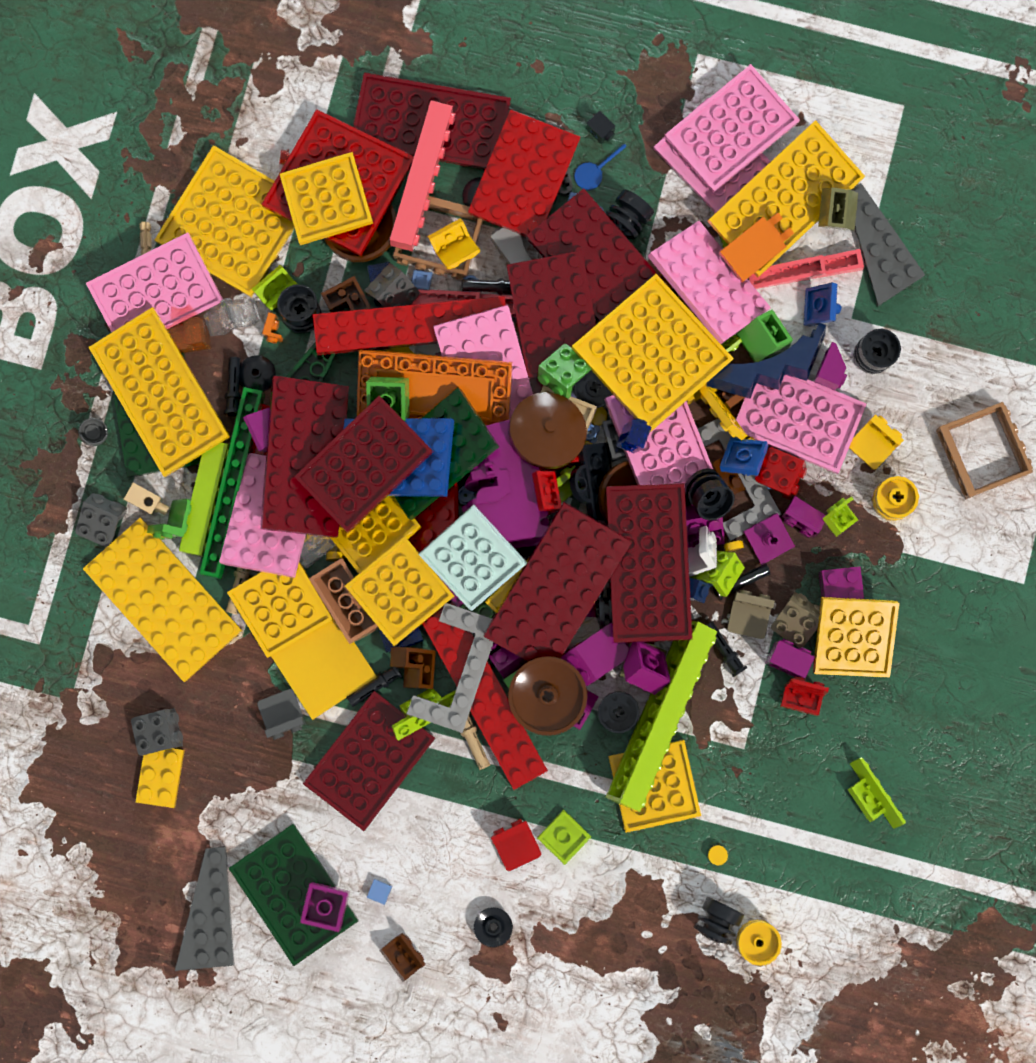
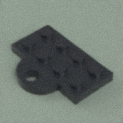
M607 442L583 446L578 455L580 465L572 470L569 481L570 489L575 499L580 503L586 504L588 516L597 521L604 520L598 505L599 487L605 474L612 468Z

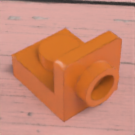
M268 312L262 334L266 341L277 344V341H283L282 335L274 333V331L277 332L279 320H277L276 314Z

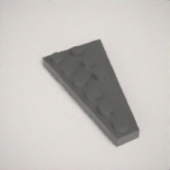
M860 183L852 189V191L858 193L855 233L858 236L860 250L878 307L923 278L925 274L863 184Z
M226 847L205 849L175 971L235 965Z

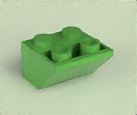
M773 309L756 317L737 334V337L741 338L742 345L754 363L772 358L784 352L793 341Z

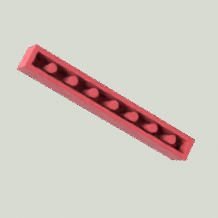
M430 101L390 237V245L413 252L414 246H418L420 235H418L419 228L423 229L425 222L423 214L424 211L429 209L430 200H428L430 193L433 194L435 183L433 180L435 176L438 177L440 165L438 163L445 154L444 142H448L450 137L449 125H453L455 120V113H453V106Z

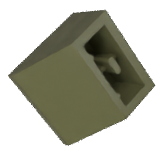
M832 187L822 189L818 227L854 231L858 193L848 189Z

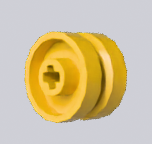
M901 476L889 477L877 486L872 497L874 510L879 516L890 521L902 520L914 512L919 501L918 489L914 483Z
M750 920L743 924L738 930L735 940L737 950L741 956L754 965H768L775 961L781 952L782 941L780 934L776 928L763 920ZM759 939L762 942L760 946L756 944V941Z

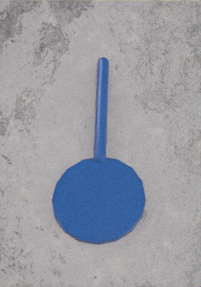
M623 144L598 166L590 162L581 164L576 169L574 175L577 185L585 190L597 188L602 181V171L600 168L626 147V144Z

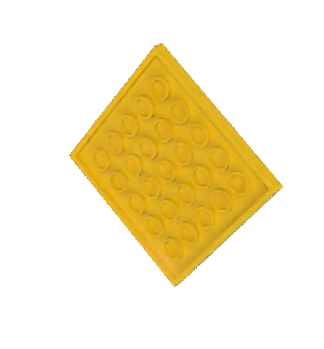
M213 145L154 240L158 244L163 245L189 232L209 273L252 298L254 295L252 288L264 279L295 227L293 222L263 208L261 205L275 181Z
M657 274L571 347L581 359L585 360L592 372L648 433H651L734 359Z

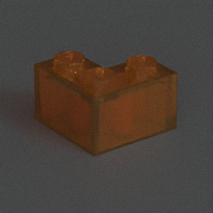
M199 317L188 318V321H184L183 324H177L173 328L168 329L169 334L181 353L212 349L209 327Z

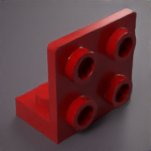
M536 471L532 473L539 511H548V516L557 512L561 507V499L555 471Z

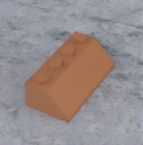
M341 558L310 577L309 580L348 643L351 644L379 629V627L345 587L354 577Z

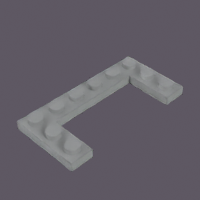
M719 418L698 428V432L704 447L719 440L724 451H726L729 440L733 437L720 426L719 423L721 421ZM738 473L754 507L723 523L724 532L729 541L743 535V530L772 514L778 513L779 516L781 515L767 487L755 481L756 475L747 476V474Z
M448 603L444 605L439 622L474 633L475 637L451 707L449 708L413 695L407 712L408 715L463 733L493 645L491 640L483 636L492 618Z

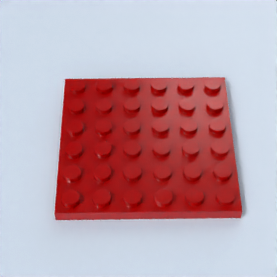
M316 109L280 173L353 152L373 224L325 239L362 256L410 171L414 156ZM279 173L261 205L263 208L293 222Z

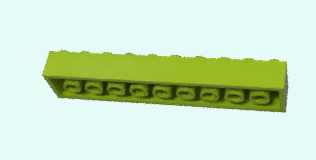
M692 621V640H676L672 642L666 656L671 682L656 695L650 693L605 798L639 812L645 806L646 797L654 785L656 773L662 767V759L670 748L671 738L677 732V724L685 713L687 701L693 695V687L701 676L702 666L708 660V652L716 641V630L700 622Z

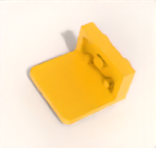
M461 218L427 236L436 255L446 269L456 268L462 262L472 259L480 253L479 247L470 237Z
M876 414L855 435L849 447L852 452L873 470H876L904 441L902 434L895 428L891 429L887 425L886 419Z

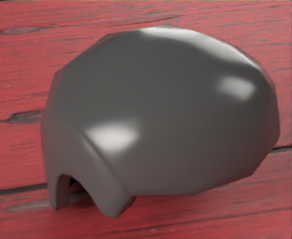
M89 418L81 423L78 434L84 444L95 447L105 442L108 430L106 424L100 419Z

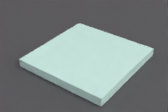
M475 505L470 507L418 554L470 611L474 610L527 564L523 557Z

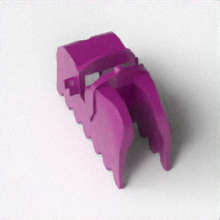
M510 419L487 425L486 427L500 447L471 470L470 477L465 481V488L469 491L477 492V499H473L465 506H462V511L465 513L470 507L475 505L514 549L537 547L549 525V520L546 518L548 511H539L532 477V473L540 471V468L524 461L514 450L509 438Z

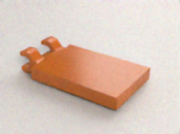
M779 213L772 216L769 220L762 217L719 252L741 283L787 247L784 241L791 237L794 232L791 228H788L783 233H779L774 226L783 219Z

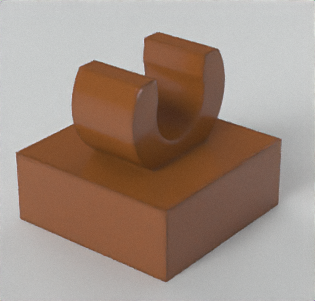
M724 392L721 394V397L726 401L724 404L729 410L745 398L735 394L727 396Z

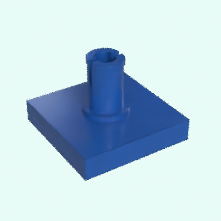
M831 282L806 288L804 326L810 327L819 323L824 324L836 320V314L841 312V304L837 303V283Z
M730 438L720 464L721 472L758 476L768 449L767 441L749 439L741 441L739 438Z

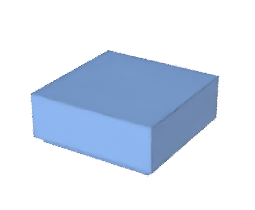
M413 269L411 282L417 289L430 290L433 273Z
M374 879L367 898L385 905L392 886Z

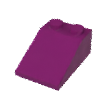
M611 622L562 655L561 659L571 663L581 673L587 687L624 662L630 648L627 643H613V626Z

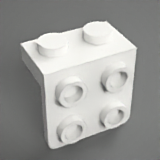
M707 526L699 528V544L695 545L694 548H688L689 577L717 567V540L715 534L710 532Z

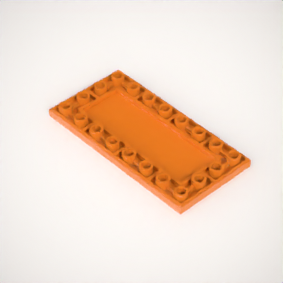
M360 349L358 359L357 416L367 408L366 382L370 377L409 378L410 416L407 419L423 418L455 389L460 388L486 426L509 420L513 362Z

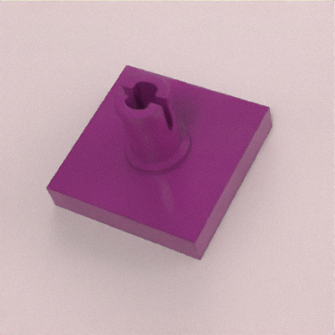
M774 513L743 530L760 565L795 547L778 513Z

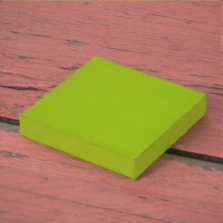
M565 810L537 837L564 865L591 838Z

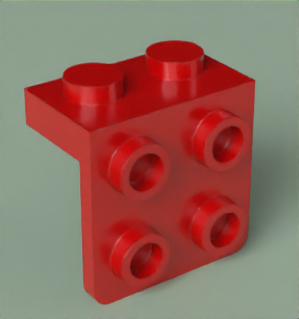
M770 447L764 457L758 476H755V481L781 492L784 498L791 500L792 496H796L800 486L798 483L800 478L804 479L808 469L805 468L806 463L804 460Z
M794 677V679H790L785 684L780 707L819 716L823 696L828 693L829 688L820 682H813L812 684L806 682L804 678Z
M521 819L510 823L512 827L504 830V827L493 831L494 835L491 836V840L507 871H512L541 857V851L526 820L523 822Z

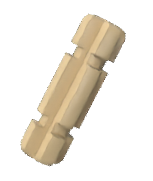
M149 222L140 223L141 255L151 251L150 249L152 248L151 233L149 232L151 231V224Z

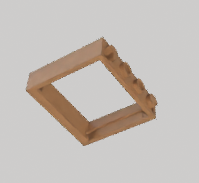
M431 196L428 197V200H430L429 209L477 221L472 236L473 241L477 244L484 220L468 214L469 206ZM397 247L393 255L394 260L400 265H414L416 269L422 271L426 269L433 270V273L441 276L448 274L456 280H462V278L468 276L473 258L466 260L463 270L456 268L446 269L444 265L402 254L403 249Z
M1004 402L936 429L965 500L1033 473L1032 461L1026 456L1025 444L1022 440H1019L1017 435L1018 428L1015 423H1012L1010 410L1007 409ZM996 412L1021 471L974 489L949 430Z

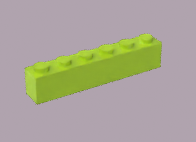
M226 443L216 445L201 456L190 503L192 508L186 522L188 527L184 537L181 539L179 551L182 553L204 557L230 447Z

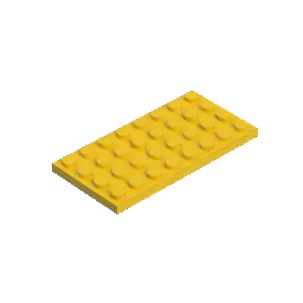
M815 120L707 222L727 244H730L762 217L769 220L777 213L781 215L783 219L774 225L781 234L786 229L791 228L794 234L784 241V244L787 246L754 273L756 277H759L819 221L822 189L832 187L852 190L865 175Z
M155 308L148 309L89 347L164 477L172 474L230 437Z
M140 517L89 562L83 570L181 680L186 682L243 630L164 542L153 538V534L147 533L148 525Z

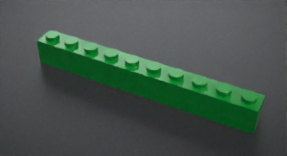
M243 388L199 573L203 576L221 580L223 577L225 565L219 563L248 454L251 453L254 441L243 417L261 411L265 394L260 390Z

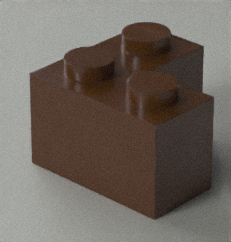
M355 276L321 293L330 313L338 312L348 306L351 311L372 309Z
M391 647L390 667L404 668V688L433 689L436 650Z

